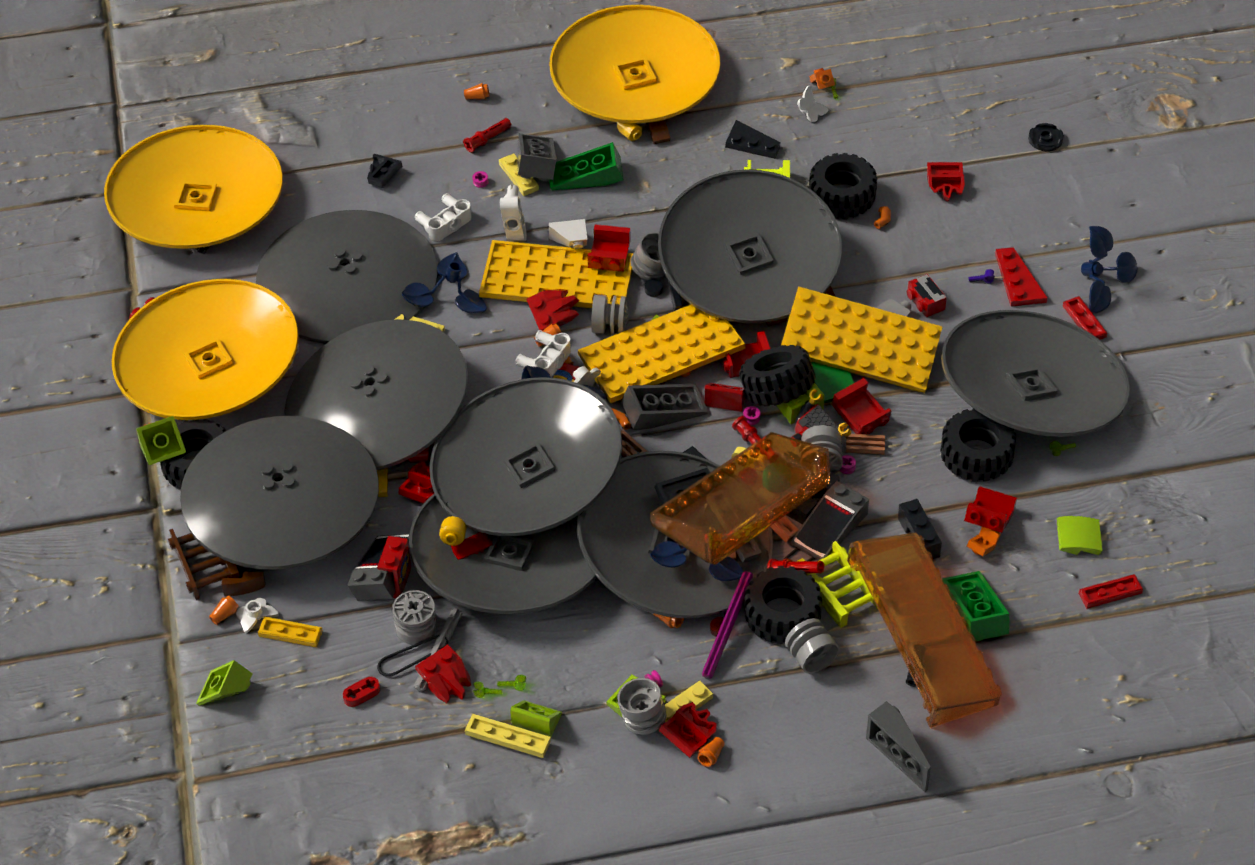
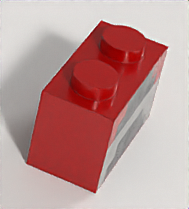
M928 274L908 281L907 296L910 300H913L917 309L926 318L946 309L947 297Z

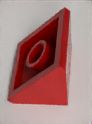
M716 383L705 385V405L707 407L742 412L746 397L744 388Z

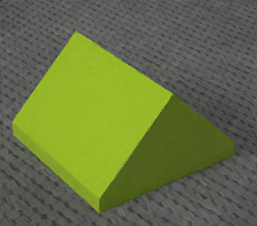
M174 416L136 428L139 444L148 465L186 453Z
M525 700L511 706L510 710L512 726L552 737L562 715L561 711Z

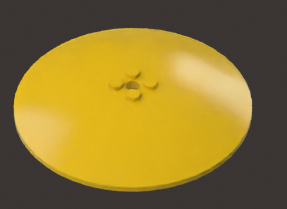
M623 5L593 12L571 24L556 40L551 51L549 67L551 78L557 91L568 103L578 110L593 117L612 122L647 123L674 117L700 103L709 94L717 81L720 70V55L712 36L693 19L662 7Z
M189 125L156 133L129 148L111 168L105 182L104 197L111 218L117 226L130 236L142 242L160 247L178 249L200 248L234 239L263 221L279 200L283 186V176L280 163L274 152L255 136L226 126Z
M211 279L193 282L172 289L151 300L139 309L124 325L117 337L112 352L114 379L122 394L132 404L147 413L167 418L174 416V419L197 420L224 415L254 402L281 380L292 364L297 351L298 327L295 317L286 302L276 293L261 285L235 279Z

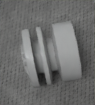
M650 232L642 236L631 258L633 271L645 280H660L665 275L659 258L658 232Z
M594 295L591 318L592 333L605 334L607 326H610L611 334H615L616 326H618V333L625 331L629 313L626 296H621L620 304H618L617 296H613L612 304H608L607 295Z
M825 425L813 426L803 432L801 437L803 469L809 474L816 472L819 467L833 474L838 472L843 464L841 433L837 429Z
M412 590L402 593L395 599L393 603V619L395 632L400 640L414 645L435 635L437 631L435 603L430 595L419 590Z
M815 618L799 623L788 633L785 639V645L796 658V661L805 673L809 674L819 672L829 666L837 658L840 647L832 636L828 634L820 620Z
M637 678L625 683L620 688L617 695L618 705L627 729L641 735L650 734L660 729L661 725L665 723L667 715L662 694L656 682L646 678Z

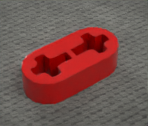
M366 677L347 687L343 691L344 703L349 707H356L377 696L380 692L378 679Z

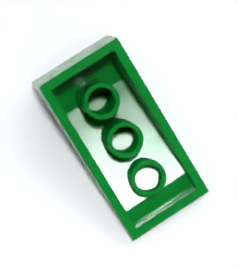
M612 142L557 161L553 180L550 179L551 190L607 186L624 180L621 156L614 143Z
M980 571L942 578L943 586L962 629L971 642L1009 634V612Z

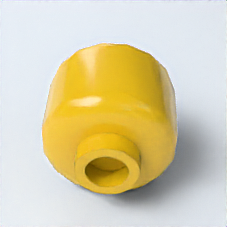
M455 516L445 518L439 532L441 541L450 546L461 544L467 529L465 522Z

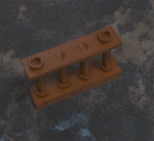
M169 530L171 538H168L171 550H176L188 582H185L189 594L193 593L196 600L200 599L198 588L221 581L222 578H240L236 564L223 560L220 557L188 567L186 559L209 551L203 546H199L182 552L180 545L196 539L191 533L177 538L174 530ZM219 564L226 567L223 572L194 581L192 576L193 573Z

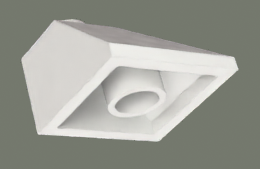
M585 219L549 223V239L575 249L587 246Z

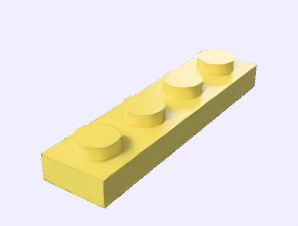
M472 714L465 728V735L544 758L551 742V737L475 714Z

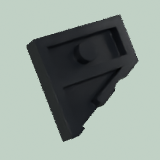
M373 154V164L370 165V172L367 177L368 183L383 188L403 167L402 162Z

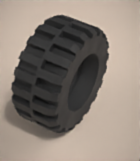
M834 153L832 156L827 155L823 157V160L820 159L812 167L809 177V189L824 201L835 218L843 217V219H848L850 216L854 218L859 214L865 213L875 202L877 173L873 166L862 157L859 158L855 154ZM838 183L850 184L853 187L839 188L833 185Z
M781 345L780 347L763 350L761 353L747 359L745 364H742L739 372L747 399L757 406H776L781 403H788L793 399L795 400L800 395L807 393V390L812 388L816 379L808 352L804 348L795 345Z
M974 408L970 411L968 409L963 410L961 414L958 412L953 415L943 428L940 449L942 461L945 462V466L949 470L952 469V473L956 476L960 475L962 479H973L972 481L978 482V480H983V482L989 481L990 478L996 479L1000 477V474L1006 473L1013 463L1016 433L1013 428L986 417ZM982 440L993 447L986 450H976L966 446L964 442Z
M208 419L184 420L181 424L177 423L186 453L160 462L163 476L172 486L175 487L177 485V488L181 489L185 473L193 461L183 459L182 457L189 452L202 450L213 439L226 432L227 430L222 426L220 427V424L214 421L211 423Z
M778 566L775 569L773 567L767 568L766 572L761 571L757 574V577H753L745 591L744 612L749 628L755 631V634L760 638L765 637V640L768 642L776 641L777 644H783L788 633L799 623L812 618L820 620L822 593L820 592L819 584L815 582L811 575L807 576V572L801 569L798 571L795 567L784 568V566ZM777 598H788L797 602L800 607L793 611L780 612L771 609L766 604Z

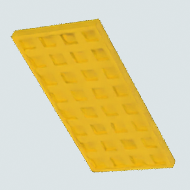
M492 240L479 290V297L527 302V298L541 291L565 289L568 290L566 297L574 295L580 300L574 307L592 308L594 295H607L608 304H612L613 296H617L618 304H620L621 296L627 297L633 270L631 267L633 253H628L625 269L622 272L588 268L587 255L591 253L592 249H575L571 247Z
M798 286L781 345H795L804 348L808 352L811 362L925 393L942 326Z
M691 304L578 349V355L589 371L596 367L599 368L601 374L594 379L610 403H613L623 398L628 386L658 385L724 358L728 353L731 355L745 349V343L728 320L707 314Z

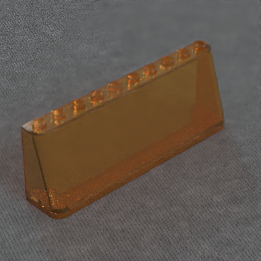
M770 432L651 512V524L654 528L705 562L716 565L826 487L830 479L829 449Z
M909 533L852 542L849 546L847 561L851 568L855 567L856 571H860L924 700L923 707L924 709L927 708L930 714L929 717H926L929 727L932 728L997 706L1000 696H1002L1001 689L998 684H995L991 669L986 667L982 652L978 651L975 646L974 636L969 634L964 617L959 615L957 603L954 600L952 601L948 586L943 584L941 573L938 568H935L931 553L926 551L922 536L917 533Z

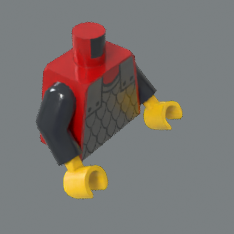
M816 389L811 390V399L805 402L795 420L796 434L791 436V441L795 446L801 445L803 432L808 428L818 425L831 426L841 433V437L851 435L850 429L843 432L848 426L846 423H841L837 427L820 405L814 404L823 398L821 393L817 398H814V394L817 392Z

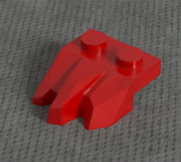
M927 162L928 185L934 193L942 191L945 201H949L951 192L962 195L965 185L963 162Z
M565 289L544 290L526 299L537 326L542 331L550 324L562 326L571 322L579 315L576 310H571V308L580 300L574 295L566 297L568 290Z
M423 461L414 465L408 472V479L399 487L398 494L425 503L434 494L430 479V466L427 467Z
M448 644L415 666V670L428 683V689L445 703H448L450 700V694L463 700L466 695L463 686H471L470 675L461 657Z
M693 702L679 708L673 717L661 725L658 730L689 758L707 743L716 732L717 723L706 720L710 716L709 710L696 711V705Z

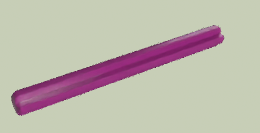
M744 571L742 573L703 668L702 676L705 678H713L744 602L746 588L753 578V574Z

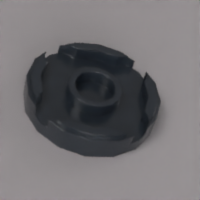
M1041 123L1030 129L1028 139L1034 148L1047 152L1058 149L1063 143L1064 135L1061 129H1057V126Z

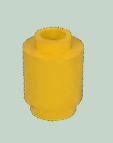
M617 123L616 127L619 133L630 141L638 140L641 137L642 128L638 124Z

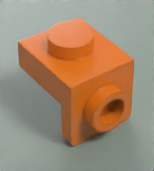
M820 68L814 70V74L809 76L811 83L817 82L819 90L835 85L831 69L824 70Z
M982 527L979 535L968 541L967 547L972 549L975 554L984 556L995 549L1001 534Z

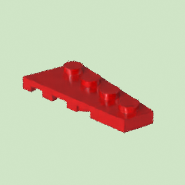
M1014 247L996 249L995 255L1010 306L1047 303V296Z

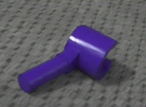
M987 269L984 275L968 277L969 281L984 280L985 283L991 284L995 277L994 270Z

